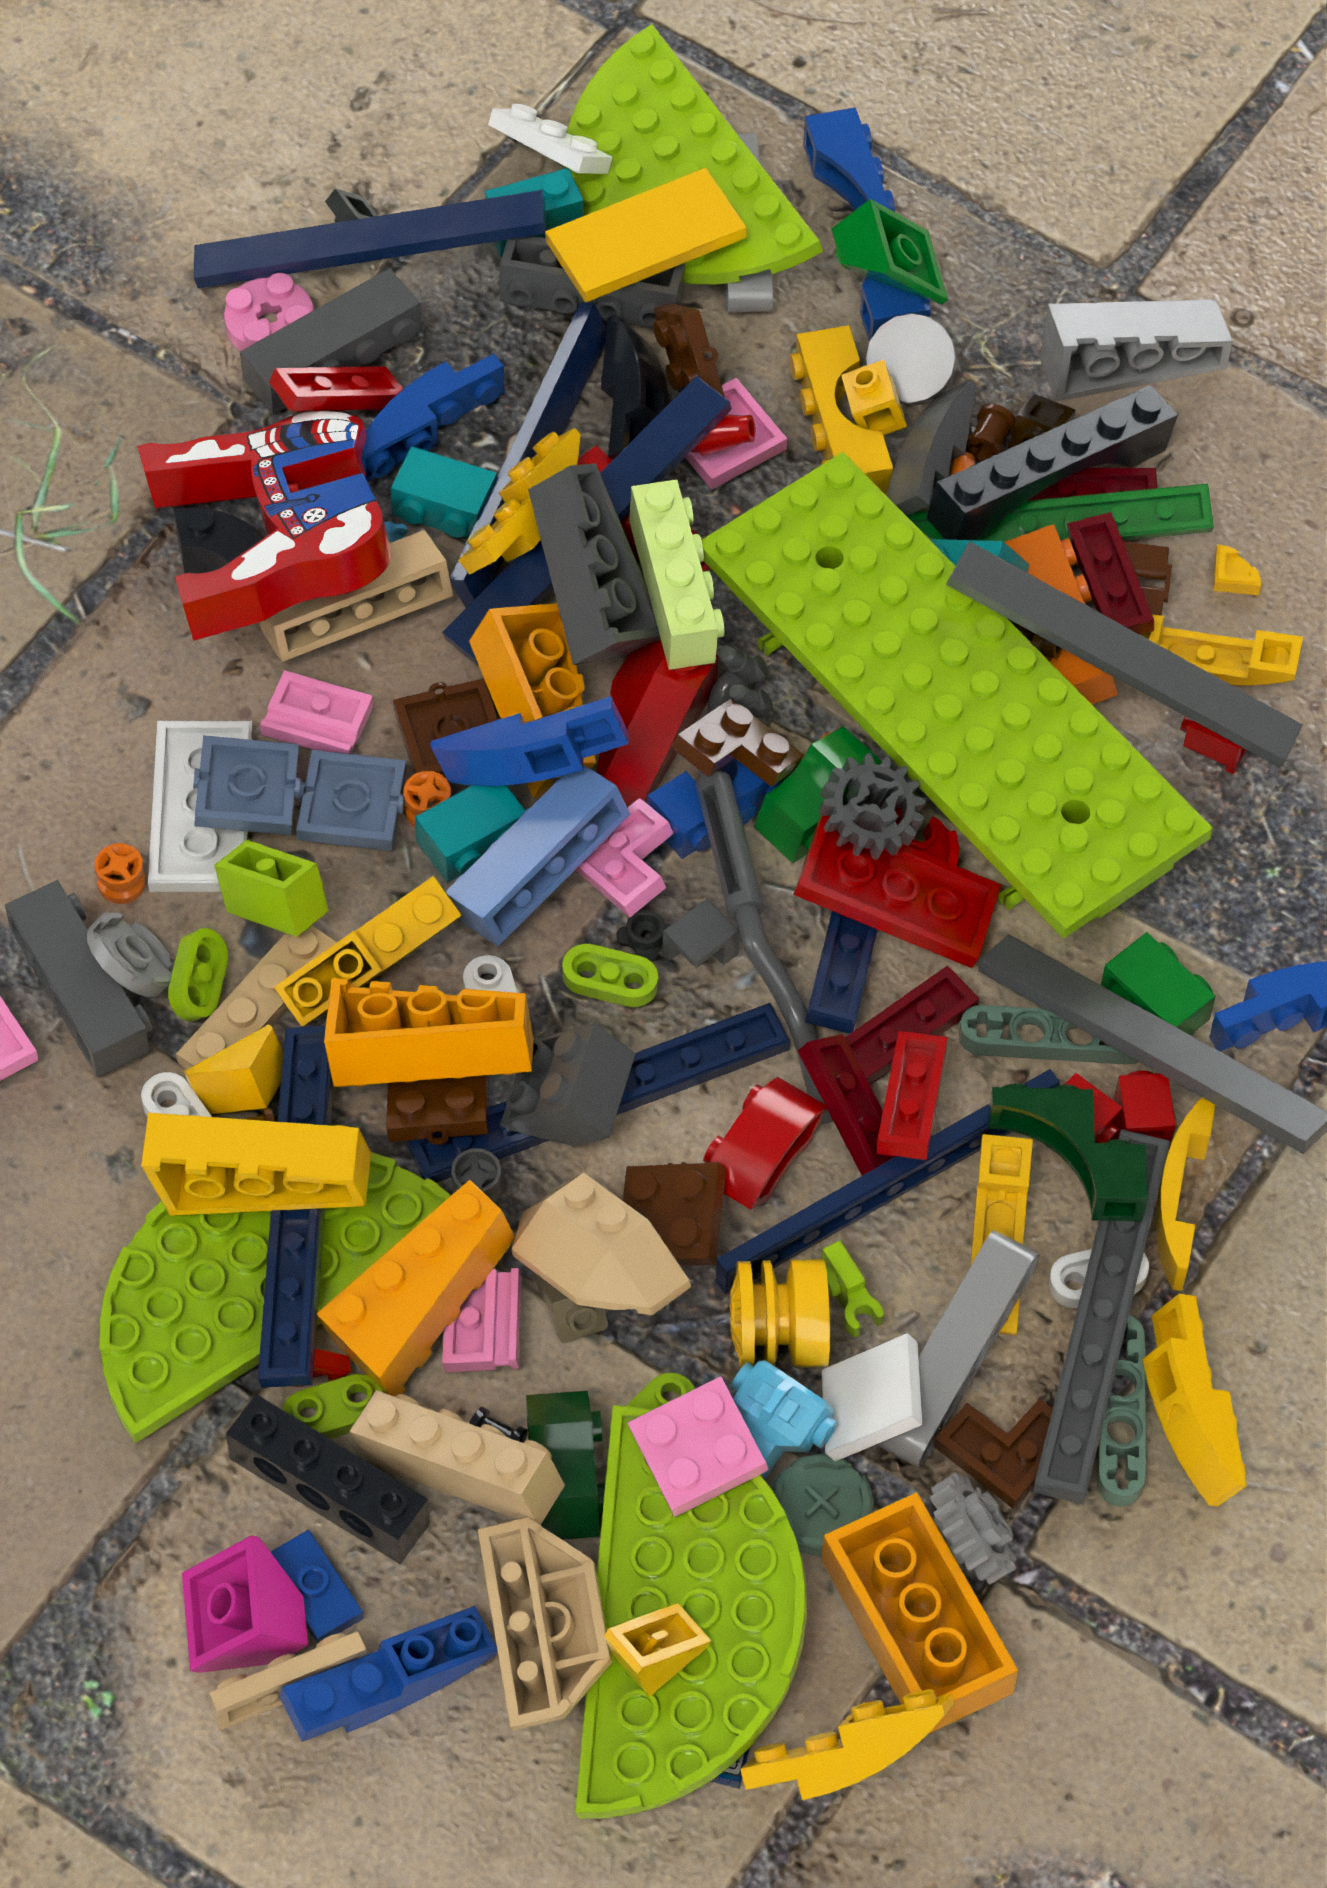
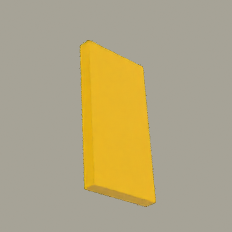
M703 168L547 230L545 235L546 243L586 303L747 238V227L707 168Z

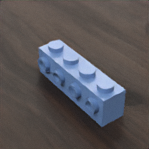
M585 765L582 771L559 777L554 785L531 808L527 809L497 841L491 844L488 850L464 874L459 876L446 891V894L462 915L459 920L496 946H499L630 815L617 786Z

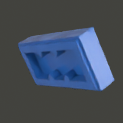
M309 1529L271 1551L277 1562L304 1596L306 1625L317 1644L326 1637L338 1634L364 1619L362 1609Z

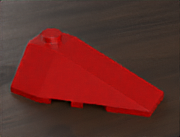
M661 640L655 641L629 654L612 680L610 696L628 731L629 744L601 752L596 773L617 786L627 808L639 798L648 804V795L657 789L677 755V752L672 749L677 735L694 724L708 702L711 689L717 681V654L715 663L669 670Z

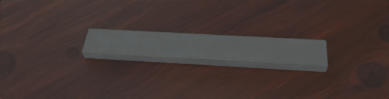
M970 541L946 583L951 588L1279 768L1286 761L1303 726L1298 721Z
M1008 934L980 958L978 971L1298 1152L1304 1154L1327 1132L1326 1110Z
M1121 1129L1119 1139L1129 1141L1131 1144H1146L1148 1200L1142 1222H1098L1033 1489L1034 1493L1084 1505L1170 1144L1168 1140Z

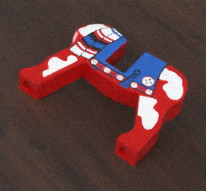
M308 411L289 416L269 426L250 432L207 436L175 444L150 442L137 446L155 508L257 497L268 536L220 569L207 573H185L175 576L193 641L265 621L284 609L310 599L350 593L371 583L387 569L392 558V551L381 509L365 478L361 455L367 435L364 423L359 417L340 412Z

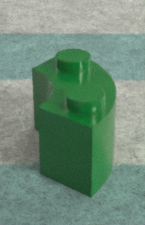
M844 726L813 742L795 770L779 786L765 795L754 828L790 862H796L808 852L818 820L821 817L818 809L823 800H825L820 796V792L824 784L829 782L828 778L835 767L842 769L849 757H853L859 765L866 754L872 755L874 764L880 765L882 761ZM847 787L843 791V806L849 802L846 797L849 792Z

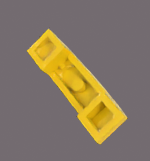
M1152 614L1154 618V631L1140 634L1230 685H1268L1295 680L1303 644V636L1256 630L1255 640L1168 628L1164 627V616Z
M1203 1097L1189 1111L1176 1132L1166 1158L1157 1196L1155 1229L1158 1252L1165 1276L1172 1290L1177 1291L1183 1290L1195 1230V1224L1175 1221L1186 1157L1200 1160L1205 1159L1215 1111V1104Z
M982 1135L970 1266L993 1230L1023 1245L1033 1139ZM1020 1297L999 1334L1017 1335Z

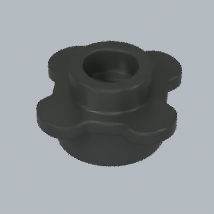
M640 909L632 917L628 918L626 927L618 929L616 939L621 946H629L639 956L652 961L657 957V950L663 945V931L670 925L665 924L663 918L658 913L648 909ZM649 933L650 936L648 938H643L641 934Z

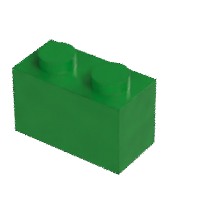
M1148 932L1140 936L1104 966L1101 986L1185 1033L1192 1035L1210 1020L1216 995L1213 994L1208 982L1200 975H1193L1178 961L1175 952L1167 944L1159 943Z

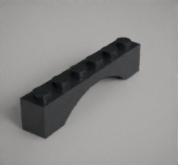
M1148 385L937 481L926 518L945 540H975L990 533L1027 500L1069 475L1104 464H1122L1132 467L1165 452L1178 414L1151 385Z

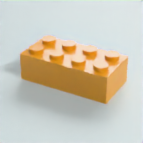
M917 1492L824 1535L821 1561L900 1704H904V1696L923 1690L933 1689L936 1697L952 1694L954 1705L929 1734L1013 1694L1018 1668Z

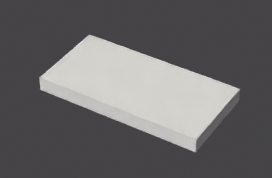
M157 721L148 874L149 892H221L214 864L245 840H248L249 831L194 826L198 790L193 789L195 768L200 769L203 735L253 740L252 721Z

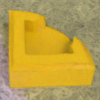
M1217 544L1213 591L1259 595L1261 579L1256 567H1252L1244 558L1239 556V551Z

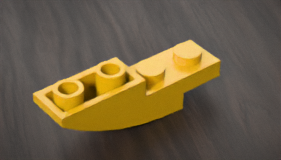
M576 428L560 436L554 431L549 433L533 447L537 454L532 459L529 457L523 459L508 472L507 475L511 481L499 492V495L506 503L493 514L497 521L492 526L486 524L477 530L467 540L471 547L458 559L469 575L495 562L500 556L506 562H509L532 550L541 540L528 489L569 466L577 465L581 434Z
M432 876L273 988L300 1026L304 1027L328 1011L332 978L349 979L350 987L362 988L421 947L423 943L455 922L462 915L436 878Z
M1178 1294L1151 1315L1157 1348L1142 1360L1155 1410L1177 1459L1208 1505L1218 1507L1247 1486L1245 1479L1246 1470L1242 1461L1237 1435V1419L1233 1412L1230 1391L1212 1388V1373L1207 1360L1203 1338V1323L1199 1315L1197 1298L1192 1295Z
M933 1689L918 1691L904 1696V1704L884 1708L882 1700L862 1703L852 1707V1715H848L838 1726L841 1739H837L836 1732H828L805 1739L806 1746L786 1750L785 1743H774L754 1750L755 1757H752L740 1769L745 1790L797 1779L801 1798L806 1800L858 1783L898 1760L925 1738L954 1705L952 1694L936 1697Z

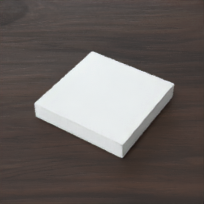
M908 1333L822 1370L823 1400L833 1407L834 1415L832 1419L838 1422L835 1432L825 1444V1453L834 1461L843 1459L922 1425L918 1343Z

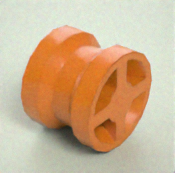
M422 771L412 775L406 781L403 795L405 817L408 823L416 828L415 816L451 797L450 784L443 775L434 771ZM434 801V805L428 807V804Z
M114 843L106 846L98 853L95 858L94 868L100 894L107 901L115 904H126L141 896L145 889L146 878L140 852L131 845ZM114 875H121L123 879H116Z

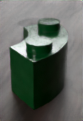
M588 1391L526 1395L528 1440L541 1444L551 1453V1460L565 1484L541 1526L561 1539L600 1537L599 1515H603L606 1483L597 1484L593 1442H602L600 1410H590Z

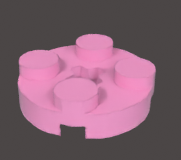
M275 273L267 278H257L230 290L226 295L225 329L231 343L238 350L242 351L314 311L313 304L307 292L299 285L294 284L293 279L285 273ZM266 313H275L277 321L270 323L266 318L260 320L258 318Z

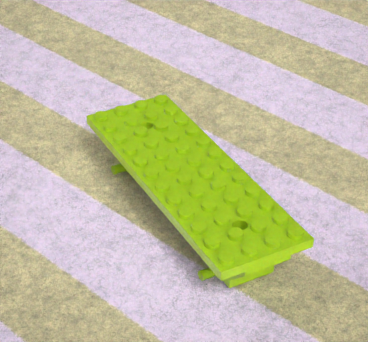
M844 452L836 455L702 539L703 561L770 630L769 633L757 639V645L761 652L764 650V655L769 656L784 645L899 767L905 766L908 768L906 774L912 781H919V788L1009 881L1011 886L998 894V899L1002 906L1005 904L1006 910H1011L1026 899L1064 939L1092 919H1100L1173 869L1175 862L1211 838L1213 827L1006 617L946 585L955 565Z

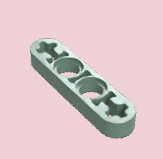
M979 1005L967 1009L962 1015L960 1022L959 1041L965 1050L976 1055L1110 1064H1135L1139 1062L1108 1044L1107 1046L1100 1045L1101 1040L1092 1036L1093 1040L1086 1045L1073 1044L1066 1037V1032L1076 1026L1046 1009ZM976 1024L986 1025V1037L977 1036ZM1003 1024H1009L1007 1039H1002ZM1026 1024L1036 1025L1042 1030L1044 1037L1037 1042H1026L1018 1036L1017 1030Z
M1131 1315L1128 1316L1125 1329V1339L1128 1340L1125 1360H1118L1114 1376L1122 1375L1131 1379L1135 1385V1391L1128 1396H1117L1110 1392L1097 1447L1098 1492L1103 1500L1119 1507L1129 1506L1139 1499L1146 1478L1145 1370L1142 1360L1145 1357V1333L1139 1320ZM1114 1422H1124L1133 1428L1136 1437L1129 1443H1117L1109 1437L1107 1428ZM1127 1458L1125 1477L1126 1480H1129L1127 1489L1117 1488L1116 1480H1113L1117 1469V1459Z

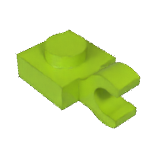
M839 1240L823 1248L821 1259H824L826 1263L829 1297L833 1298L836 1296L844 1308V1327L846 1331L854 1338L860 1335L861 1326L855 1318L859 1314H867L871 1316L876 1326L881 1325L884 1316L882 1306L866 1290V1280L842 1242Z

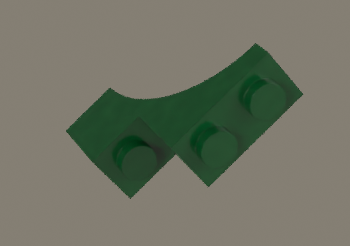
M1017 1083L1008 1084L1003 1087H992L988 1109L990 1129H1002L1028 1136L1046 1145L1061 1156L1078 1176L1084 1187L1090 1205L1092 1220L1142 1222L1148 1200L1146 1144H1131L1129 1141L1121 1139L1110 1140L1105 1143H1095L1093 1089H1079L1073 1085H1059L1054 1088H1029L1026 1085Z

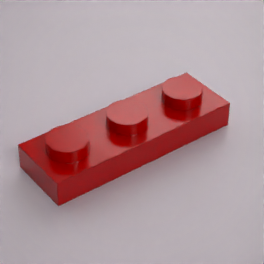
M386 366L275 368L269 381L284 405L290 411L296 412L325 410L377 411L383 409L403 390Z
M898 1031L877 1139V1154L927 1160L946 1059L948 1037Z

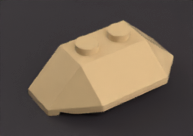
M585 1173L561 1184L522 1212L512 1246L513 1256L577 1305L610 1310L636 1309L639 1314L654 1315L691 1288L689 1278L650 1221Z
M529 1517L478 1529L510 1728L514 1731L564 1719L612 1663L610 1647L604 1637L607 1629L595 1563L592 1559L547 1531Z

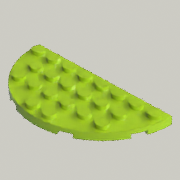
M653 24L630 38L599 68L580 96L567 133L572 136H583L598 143L596 149L613 157L608 174L577 173L569 169L584 200L583 216L707 168L747 227V238L685 262L684 283L710 285L741 282V276L768 269L771 270L772 274L801 264L823 252L819 239Z
M371 1152L366 1206L325 1208L318 1312L451 1195L428 1177L424 1180L416 1174L397 1166L396 1160ZM160 1201L146 1215L145 1223L135 1234L129 1245L122 1248L111 1271L103 1297L99 1345L104 1377L111 1402L121 1424L134 1444L259 1364L271 1211L170 1216L164 1204ZM317 1316V1326H318V1325L321 1324V1321H320V1319H319L318 1316Z
M613 1405L597 1570L606 1629L608 1630V1628L679 1603L711 1639V1643L707 1649L650 1697L616 1660L611 1651V1665L586 1693L575 1814L579 1819L611 1818L657 1808L690 1794L716 1778L734 1764L755 1743L772 1721L789 1690L804 1645L807 1623V1586L804 1565L796 1537L786 1513L770 1486L761 1475H758L674 1517L628 1425V1422L652 1411L640 1407Z

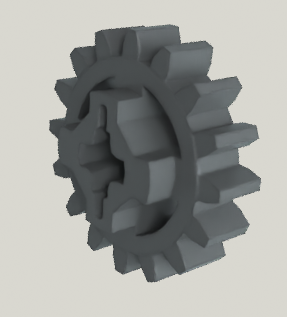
M866 754L860 765L853 757H849L842 769L835 767L828 778L829 782L824 784L820 792V796L825 800L820 805L818 812L821 815L830 816L824 826L825 832L837 830L840 836L836 845L841 847L848 841L853 843V855L859 856L863 848H868L872 858L878 859L884 847L892 856L896 855L902 844L908 846L917 834L915 830L918 831L925 817L919 812H921L926 803L925 798L913 796L920 786L919 781H905L904 776L908 770L905 766L900 767L896 772L890 769V757L886 756L880 765L874 764L871 754ZM847 787L849 792L846 797L849 802L843 806V791ZM901 807V821L897 825L895 821L898 815L895 810Z

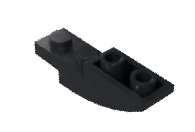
M615 314L607 317L601 377V390L610 398H613L608 457L612 460L669 404L665 376L655 352L641 335Z

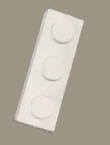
M512 104L511 109H492L488 123L489 126L577 173L608 174L613 157L596 149L598 145L596 141L566 133L567 126L553 120H542L536 117L537 110L526 105Z

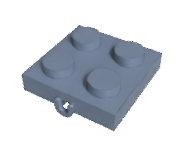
M203 735L200 769L195 768L193 789H198L194 826L291 835L294 798H299L301 778H296L299 744Z
M312 750L306 782H300L298 803H301L296 829L297 840L392 851L399 814L403 815V802H405L403 788L407 772L406 760Z

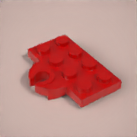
M896 808L895 810L898 815L895 821L897 825L901 821V808ZM821 815L793 895L973 968L979 959L1001 884L957 866L960 846L956 830L949 831L939 819L932 816L923 831L925 841L920 842L913 839L908 846L902 844L898 853L893 856L884 847L879 858L873 859L868 848H863L859 856L853 855V843L848 841L841 847L836 845L840 833L837 830L825 832L824 826L830 816Z

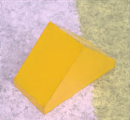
M268 1024L183 1072L189 1085L210 1114L264 1109L268 1107L281 1084L283 1051L273 1027Z
M679 1603L608 1628L604 1635L616 1660L649 1697L707 1649L711 1643V1639Z

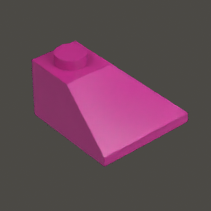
M251 1535L182 1572L190 1671L201 1673L268 1665L280 1656L294 1654L308 1646L304 1596L260 1537Z

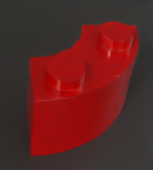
M776 1077L764 1087L756 1084L748 1093L743 1103L741 1114L724 1138L717 1136L706 1150L703 1161L705 1163L719 1162L726 1169L724 1194L752 1210L770 1199L789 1166L808 1148L827 1108L824 1103L779 1077Z

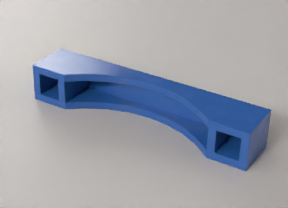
M856 107L805 116L803 146L814 178L832 188L850 204L854 211L869 199H872L895 212L892 192L890 190L884 191L882 185L884 175L881 160L879 157H873L871 153L872 137L870 128L867 123L861 124ZM867 277L864 280L861 290L860 316L869 342L881 325L896 316L913 313L930 317L929 300Z

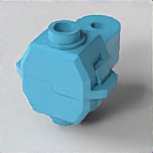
M766 1360L758 1361L755 1366L747 1362L739 1370L732 1382L731 1388L737 1391L733 1400L769 1469L760 1474L764 1480L784 1452H809L813 1444L822 1448L837 1428L838 1422L832 1419L834 1415L833 1407L828 1402Z

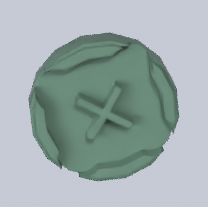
M826 1454L801 1457L792 1462L790 1467L784 1470L782 1474L780 1473L773 1483L772 1491L786 1513L800 1552L821 1557L825 1534L871 1514L873 1511L874 1501L869 1482L863 1474L861 1477L859 1472L852 1468V1464L844 1459L834 1461Z

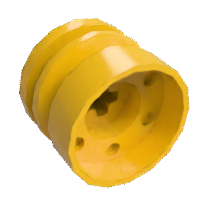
M791 1260L787 1271L786 1283H776L771 1261H762L761 1284H753L750 1261H737L736 1276L730 1290L729 1307L731 1341H733L738 1355L740 1369L747 1362L754 1365L755 1346H763L764 1360L775 1366L778 1345H788L794 1368L828 1367L830 1315L825 1260Z

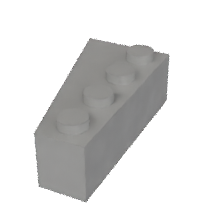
M1216 299L1048 304L1040 361L1056 402L1227 369L1232 339Z

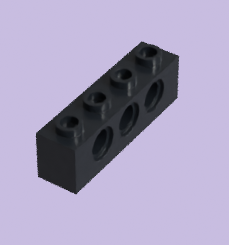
M255 1394L226 1432L230 1460L399 1564L403 1562L430 1524L429 1505L426 1497Z

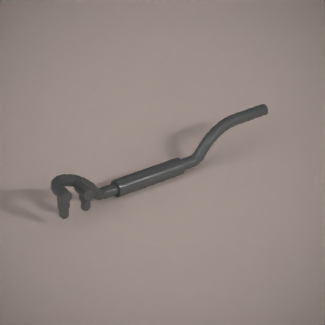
M732 645L721 647L719 658L727 665L728 671L718 678L711 689L708 698V713L730 698L746 707L756 718L772 711L773 703L767 692L763 689L756 692L753 689L747 688L769 676L764 660L758 655L751 658L745 652L737 650ZM722 768L709 777L697 769L700 778L696 781V790L728 915L737 922L744 950L774 997L786 1021L797 1052L808 1041L817 1040L818 1037L814 1025L805 1023L806 1006L793 981L767 941L760 914L764 911V904L731 777L723 772ZM797 1052L807 1094L824 1103ZM827 1109L819 1124L833 1122Z

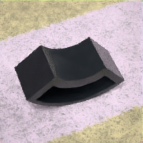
M203 507L174 509L184 574L207 573L220 569L265 538L247 522L221 511Z

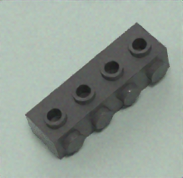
M527 236L507 240L500 262V301L520 306L575 314L580 302L585 301L546 243V238ZM685 263L587 303H595L603 320L607 321V317L615 314L625 323L653 328V322L657 321L653 308L669 302L682 306Z
M389 268L240 351L243 381L274 415L286 408L282 399L269 383L275 368L359 367L362 364H369L383 352L399 343L402 344L410 341L417 333L422 331L421 303Z
M56 880L5 904L12 934L96 1077L98 1078L149 1053L147 1033L153 1030L150 1019L141 1004L133 1007L127 997L130 990L117 983L102 969L92 955L87 943V928L83 923L86 920V915L77 896L74 893L67 896L59 881Z

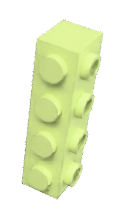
M678 480L631 486L629 521L668 668L671 670L715 663L717 638L724 637V622L721 610L713 609L710 601L714 598L711 574L709 571L703 572L700 562L704 560L701 537L699 534L692 535L690 525H693L691 500L689 497L682 498Z

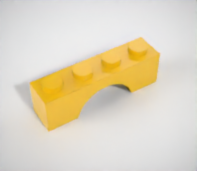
M850 326L797 334L795 353L789 354L790 371L793 380H800L803 389H800L801 408L804 416L811 415L813 425L810 426L811 441L815 452L822 451L824 461L821 462V465L844 452L887 496L893 465L883 433L855 425L837 407L838 402L847 395L841 375L860 367V359Z

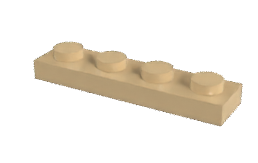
M312 925L297 937L285 933L176 1053L177 1063L185 1069H189L268 1024L273 1026L288 1009L273 987L337 942Z

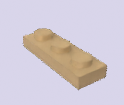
M359 1631L347 1636L343 1633L328 1636L321 1640L316 1648L298 1656L295 1654L280 1656L271 1661L265 1670L248 1677L244 1674L235 1675L222 1681L217 1686V1690L209 1692L212 1711L220 1730L283 1705L279 1698L282 1687L366 1656L367 1650Z

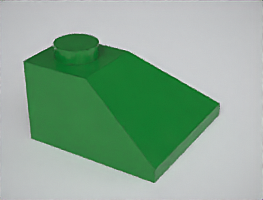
M869 199L831 228L836 245L835 255L844 268L854 270L869 279L941 305L948 301L927 229L872 199Z

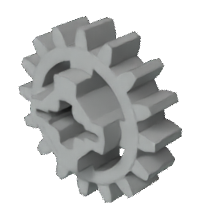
M958 1472L931 1487L933 1495L930 1496V1500L937 1508L934 1511V1523L959 1565L965 1563L969 1571L974 1568L980 1581L985 1579L989 1585L1016 1569L1013 1563L1016 1560V1556L1009 1548L1012 1545L1011 1540H1013L1012 1530L1000 1513L998 1503L988 1492L982 1494L978 1486L973 1489L968 1477L961 1478Z

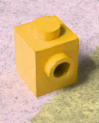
M884 359L841 375L851 413L857 426L868 430L880 431L883 435L907 427L896 386Z

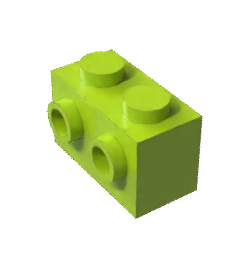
M245 840L214 864L225 908L230 914L297 937L302 932L308 930L313 923L329 911L324 893V884L320 877L317 863L250 840Z

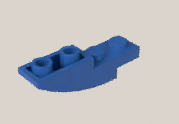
M492 354L457 373L445 361L420 376L397 394L381 410L366 430L367 438L361 459L367 482L374 478L384 477L395 467L403 464L411 446L430 451L438 445L437 428L454 423L463 414L481 405H488L504 394V365L498 357Z
M610 696L525 723L521 713L433 740L431 741V749L448 782L474 786H501L536 782L584 770L583 758L629 744L626 726Z
M1327 961L1296 965L1249 979L1243 1002L1216 1012L1214 1015L1209 1038L1216 1050L1221 1052L1233 1046L1237 1049L1244 1048L1255 1042L1260 1035L1274 1029L1284 1031L1294 1027L1303 1017L1313 1033L1326 1028Z
M476 1606L385 1639L381 1641L376 1652L282 1687L279 1698L302 1742L342 1726L346 1733L407 1707L458 1680L496 1656L498 1653L497 1646Z

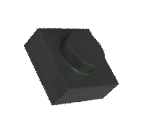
M335 188L325 201L336 216L334 218L335 223L378 216L364 196Z

